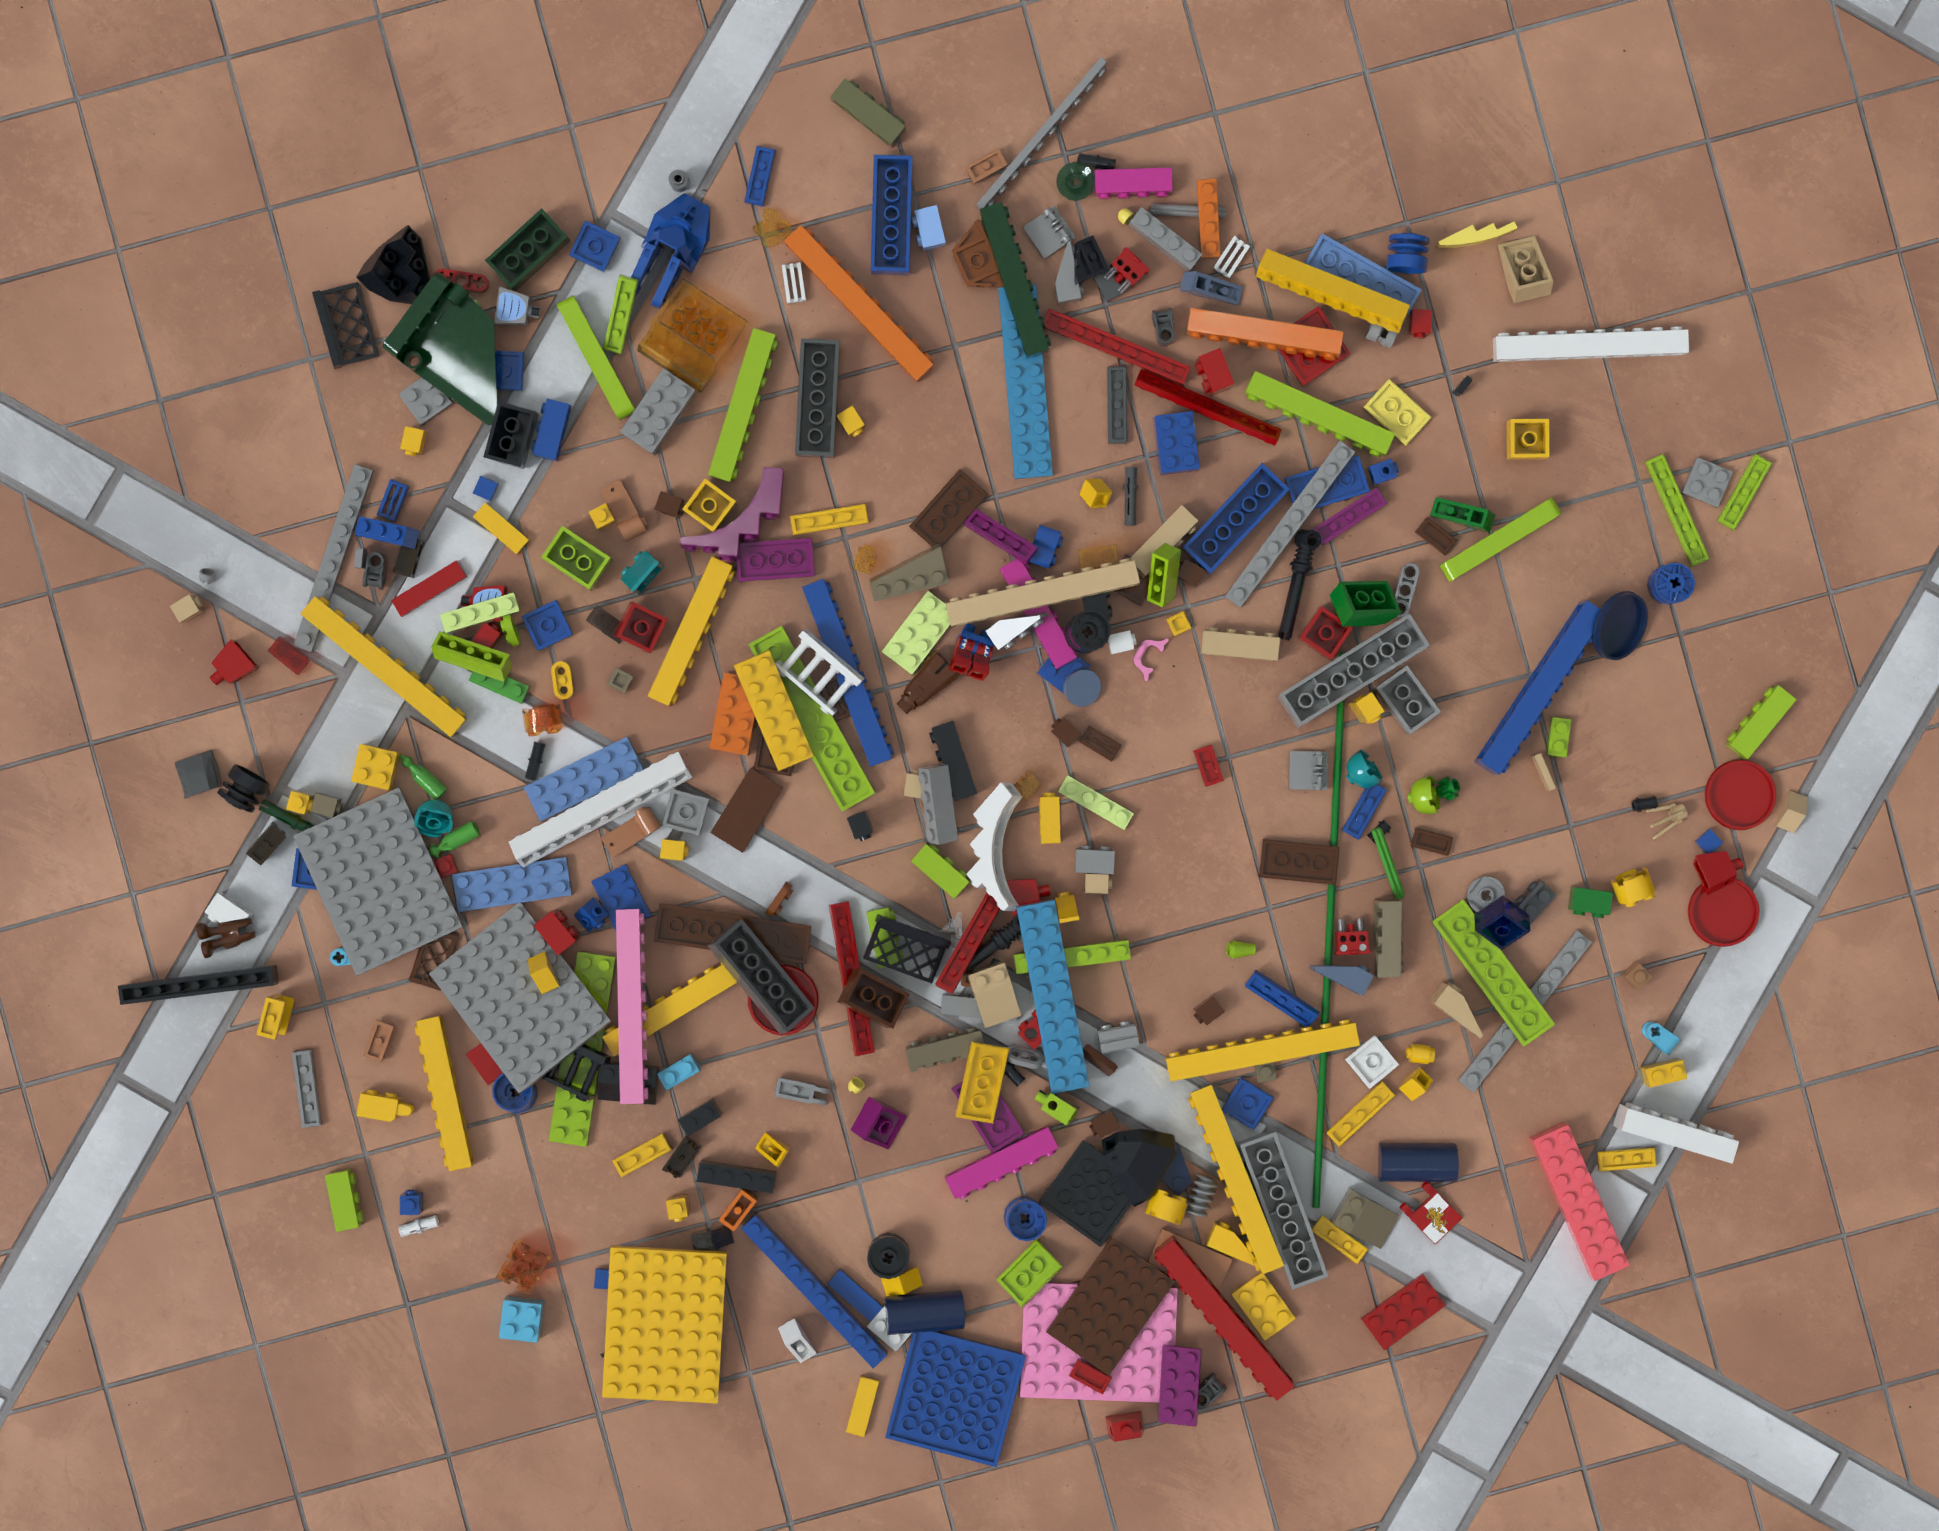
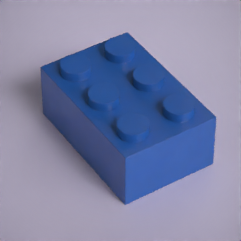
M1193 411L1154 416L1153 422L1160 475L1198 471L1200 465Z

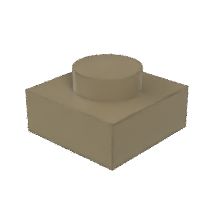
M616 668L607 685L622 693H626L634 676Z
M1274 1062L1254 1066L1257 1083L1277 1080Z

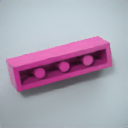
M1172 168L1095 170V197H1099V199H1110L1111 196H1118L1119 199H1128L1132 195H1137V198H1148L1149 195H1157L1158 198L1168 197V194H1171L1173 191Z

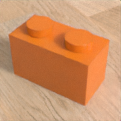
M741 1189L720 1216L719 1221L734 1232L759 1197L747 1189Z

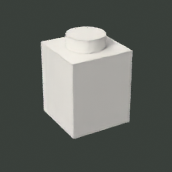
M1129 630L1110 635L1108 645L1111 655L1133 650L1134 645H1137L1135 634H1131Z

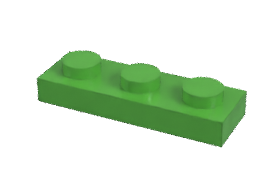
M472 672L469 679L472 683L520 704H523L530 686L510 677H507L503 682Z

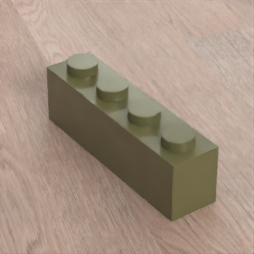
M844 79L831 95V101L892 148L905 132V122L899 116L893 117L888 113L890 110L882 103L878 105L874 102L875 98L871 94L860 91L858 89L859 85L853 80L848 81Z

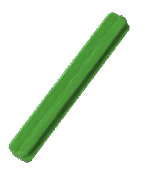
M1380 827L1374 828L1371 832L1394 897L1396 899L1403 898L1405 893L1383 830Z

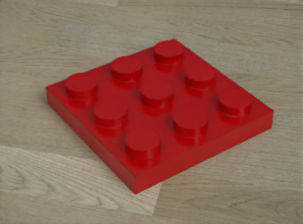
M1319 306L1293 323L1335 330ZM1343 341L1339 359L1335 358V360H1326L1324 356L1318 355L1316 357H1307L1304 355L1305 353L1299 352L1297 354H1288L1285 352L1286 350L1278 349L1302 387L1351 354Z

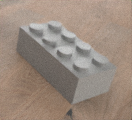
M663 368L620 432L655 456L697 394V391Z

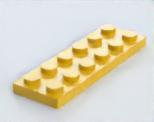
M764 651L733 664L778 771L813 757L814 755L770 651Z

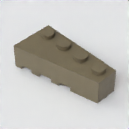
M940 543L870 578L874 601L949 584Z
M1397 899L1373 900L1375 977H1401V973L1404 972V963L1401 961V953H1403V942H1401V934H1403L1402 901Z
M971 1027L965 1029V1032L960 1034L954 1031L947 1033V1037L939 1038V1035L929 1037L926 1042L921 1043L920 1040L909 1042V1046H906V1054L910 1071L915 1072L918 1067L931 1068L939 1062L941 1064L955 1061L956 1058H968L971 1041L984 1043L981 1029Z

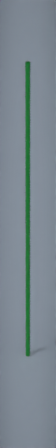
M1345 700L1337 704L1330 846H1338ZM1328 884L1324 965H1332L1336 885ZM1324 976L1321 1024L1329 1023L1331 980ZM1327 1052L1320 1053L1313 1208H1320Z

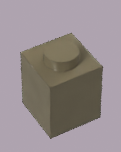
M315 793L310 812L333 818L342 811V799L322 793Z

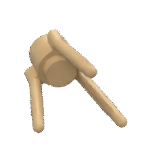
M1672 803L1666 806L1646 809L1647 813L1670 809L1668 817L1650 825L1651 828H1654L1669 820L1672 821L1670 825L1652 837L1653 840L1677 824L1682 823V819L1688 817L1687 810L1682 803L1679 805Z

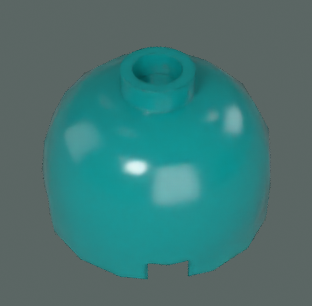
M1362 749L1354 753L1348 760V774L1346 777L1352 785L1355 783L1361 788H1371L1382 782V775L1374 761L1371 762L1367 759L1369 755Z
M427 800L416 810L414 825L420 829L419 832L423 835L441 837L442 833L446 832L448 834L453 828V812L449 805L443 801Z

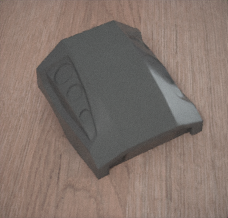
M212 750L175 762L184 792V799L223 786Z

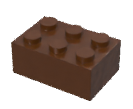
M854 968L837 1002L885 1028L893 1029L910 994L862 968Z

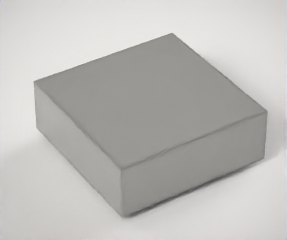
M356 549L354 560L356 568L365 569L367 550Z

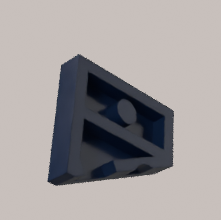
M1176 1142L1177 1153L1164 1174L1162 1181L1179 1196L1192 1182L1179 1144Z

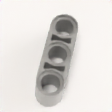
M1414 563L1403 565L1399 571L1393 594L1397 603L1403 606L1404 611L1396 618L1406 616L1410 610L1419 576V568ZM1407 567L1413 569L1414 575L1412 577L1406 576L1405 569ZM1402 585L1409 589L1407 596H1403L1400 593Z

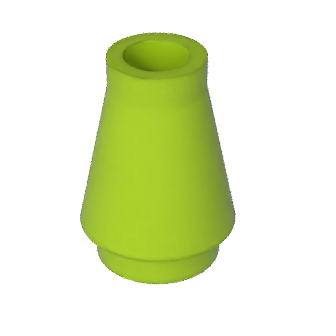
M1232 940L1227 942V956L1236 959L1255 955L1256 946L1254 943L1250 944Z

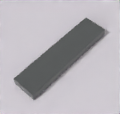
M1127 366L1107 367L1108 444H1127Z

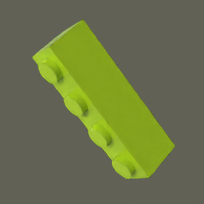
M439 631L431 645L434 659L503 682L512 669L510 654Z
M1774 685L1773 687H1768L1763 694L1765 697L1761 702L1757 701L1751 708L1752 713L1749 716H1745L1740 721L1738 730H1734L1727 737L1728 742L1725 745L1742 759H1749L1796 701L1781 686Z

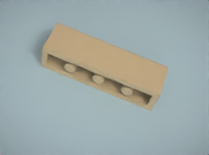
M1183 505L1131 557V561L1135 560L1137 571L1143 578L1146 575L1150 576L1152 553L1164 543L1178 548L1184 542L1181 538L1186 533L1190 535L1197 528L1195 524L1198 520Z
M1207 627V631H1202L1200 654L1278 661L1280 638L1275 637L1276 634L1264 633V636H1256L1257 632L1253 631L1237 634V630L1226 629L1225 633L1218 632V628Z

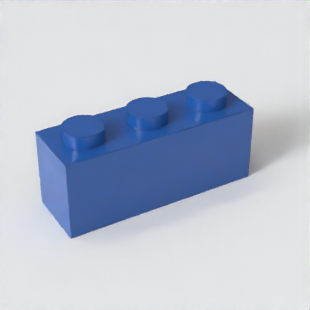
M548 398L546 403L543 402L541 407L542 420L538 421L536 432H538L537 440H533L531 451H534V456L558 462L572 408L570 404Z
M359 516L355 535L415 549L419 530Z

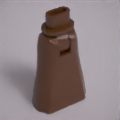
M933 650L913 679L908 683L904 693L901 695L902 698L896 704L908 714L912 709L915 710L916 706L919 707L925 704L961 675L948 670L950 664L937 651Z

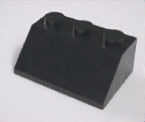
M498 401L483 457L524 469L539 414L533 410Z
M609 1062V1064L599 1066L598 1100L620 1102L618 1062ZM645 1065V1068H648V1080H645V1088L649 1090V1098L645 1099L643 1104L656 1105L659 1066Z

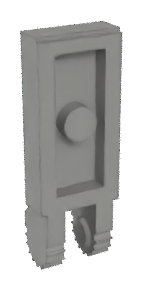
M778 1077L774 1096L809 1104L827 1105L828 1100L813 1098L815 1091L827 1094L830 1093L831 1089L816 1086V1084Z

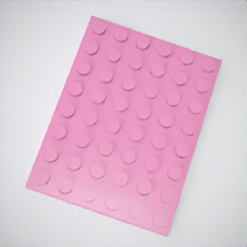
M1048 1282L1023 1308L1022 1354L1026 1355L1021 1373L1020 1397L1159 1403L1162 1348L1164 1344L1175 1345L1177 1287L1169 1289L1111 1372L1110 1376H1112V1379L1103 1395L1069 1377L1078 1358L1090 1365L1092 1364L1046 1333V1329L1079 1283Z

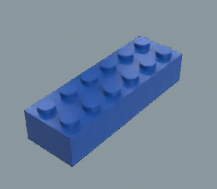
M874 155L871 274L910 275L913 156Z
M1261 463L1181 549L1210 575L1290 488Z

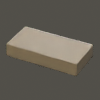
M1536 753L1531 755L1546 791L1555 789L1556 785L1542 754Z

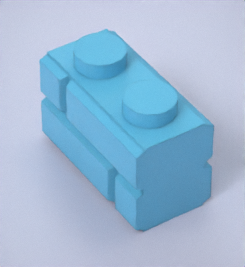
M690 1053L659 1071L657 1075L667 1091L698 1073L701 1067L693 1053Z

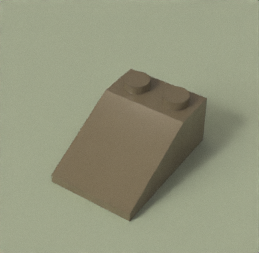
M1349 1187L1330 1221L1346 1232L1381 1249L1399 1215Z

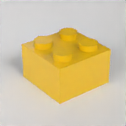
M1510 419L1506 422L1507 460H1545L1550 457L1549 419Z
M704 479L682 510L714 532L721 527L737 505V502L707 479Z
M359 744L351 782L393 790L401 752Z

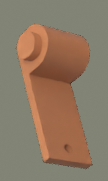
M620 479L600 489L626 541L647 531L646 527L649 525L645 517L639 516Z
M642 806L635 811L636 815L632 819L601 837L612 857H615L662 827L650 807L645 808V806Z

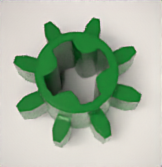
M1447 776L1438 781L1439 785L1436 787V791L1440 798H1446L1447 801H1450L1459 796L1458 792L1461 788L1455 778L1450 779Z

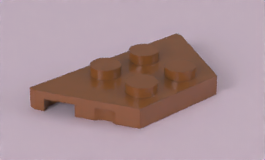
M977 219L951 252L967 287H1003L988 237L980 220Z

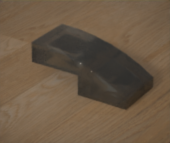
M596 605L586 621L620 644L622 640L613 636L620 620Z

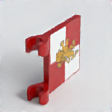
M1424 1182L1421 1187L1430 1197L1414 1212L1406 1203H1402L1399 1208L1436 1244L1462 1217L1428 1182Z

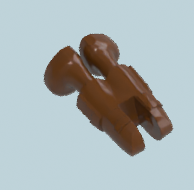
M251 918L219 922L217 927H209L204 923L196 924V931L200 940L215 935H222V938L201 943V951L204 958H210L214 951L222 946L230 949L255 938V931L240 935L238 930L239 927L253 924Z

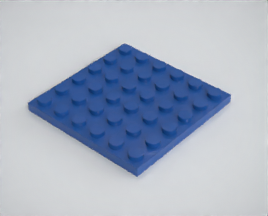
M939 1331L913 1333L885 1438L997 1467L1026 1355Z

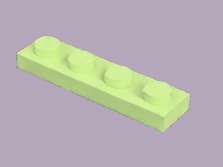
M513 592L440 614L445 633H449L520 612L516 595Z
M1068 775L1058 790L1059 793L1125 830L1134 814Z

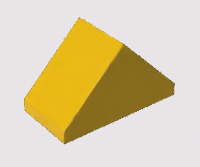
M546 951L527 959L530 975L542 995L560 987Z
M765 1132L755 1149L776 1167H779L790 1147Z
M918 1266L905 1270L896 1278H881L886 1296L903 1295L923 1286Z

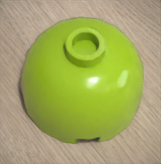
M1433 775L1417 779L1411 786V792L1408 793L1409 804H1413L1414 808L1423 814L1439 813L1440 797L1433 785L1437 783Z

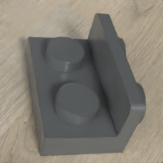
M1534 880L1527 887L1529 891L1524 896L1520 895L1514 902L1516 905L1513 909L1530 924L1557 896L1542 880L1537 882Z

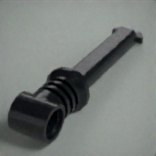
M1301 529L1295 535L1294 541L1298 549L1295 550L1297 554H1294L1296 559L1294 558L1290 562L1293 574L1278 632L1280 639L1284 638L1285 633V640L1289 641L1292 637L1305 578L1310 573V570H1313L1312 562H1310V560H1313L1311 555L1314 556L1312 551H1315L1321 543L1320 534L1313 530Z
M1018 914L1011 920V924L1007 923V927L1003 926V930H994L995 933L992 935V940L977 950L964 975L996 951L1006 948L1010 949L1011 941L1015 942V938H1020L1021 930Z

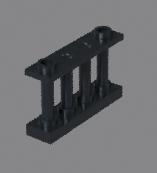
M583 1044L574 1052L575 1057L564 1081L555 1077L559 1064L541 1079L575 1094L577 1099L586 1102L595 1098V1095L588 1091L599 1066L609 1064L611 1056ZM587 1057L591 1059L592 1064L582 1088H578L572 1085V1081L582 1058Z

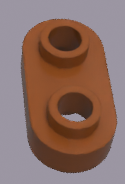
M787 881L766 910L765 913L772 917L773 914L776 916L783 908L780 904L784 898L788 900L794 891L791 889L792 884Z

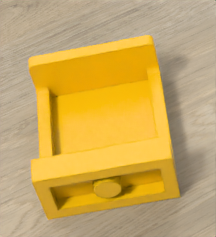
M281 994L266 997L256 1035L274 1040L277 1039L278 1034L286 1035L295 999Z

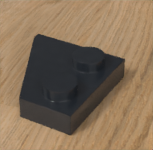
M1094 236L1075 243V285L1109 271Z

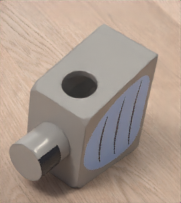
M499 287L494 323L496 326H528L529 317L540 318L541 307L531 306L532 299L527 295Z

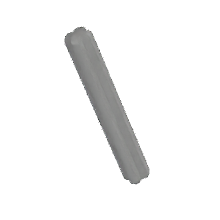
M1151 204L1150 206L1151 215L1199 217L1198 206ZM1218 207V218H1225L1226 208Z

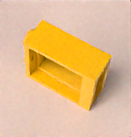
M1043 793V797H1039L1040 843H1061L1059 796H1055V793Z

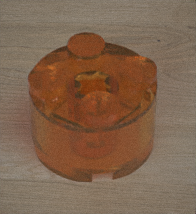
M554 704L533 706L528 711L527 708L522 709L524 729L528 736L540 735L542 731H547V734L561 731L563 721L560 704H556L555 708Z

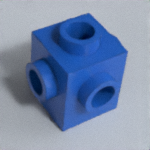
M594 897L574 914L575 918L588 932L593 928L598 930L606 923L604 919L609 915Z

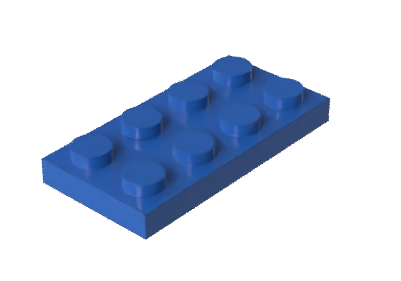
M1359 455L1350 458L1314 509L1370 492ZM1319 467L1285 478L1286 485L1290 488L1289 495L1292 504Z

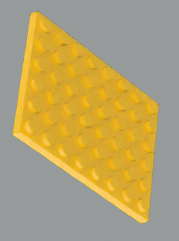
M611 1245L602 1397L718 1404L727 1252Z

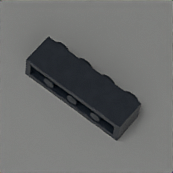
M954 721L933 727V732L929 733L932 744H937L938 750L935 753L938 762L942 761L943 764L949 767L952 798L957 801L977 794Z
M701 1160L699 1162L696 1182L773 1193L777 1171Z

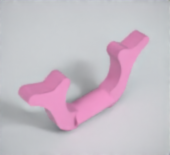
M1167 638L1162 641L1144 640L1140 644L1133 661L1135 666L1143 673L1144 681H1148L1149 673L1153 672V668H1147L1141 664V659L1146 649L1153 645L1160 652L1164 651V645L1169 641Z

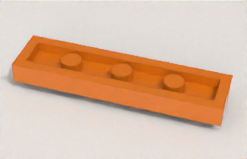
M1216 178L1197 180L1201 258L1220 257Z

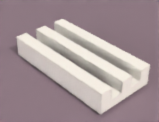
M1234 236L1213 269L1229 279L1250 246ZM1237 243L1238 245L1228 258L1227 262L1225 263L1223 268L1220 269L1219 266L1221 262L1223 261V259L1225 258L1233 244ZM1240 247H1243L1244 250L1242 251V253L1230 269L1229 273H1226L1225 270L1231 263L1232 259L1234 258Z
M801 262L782 265L787 304L806 301ZM794 268H798L801 298H798ZM786 269H790L794 299L790 298Z

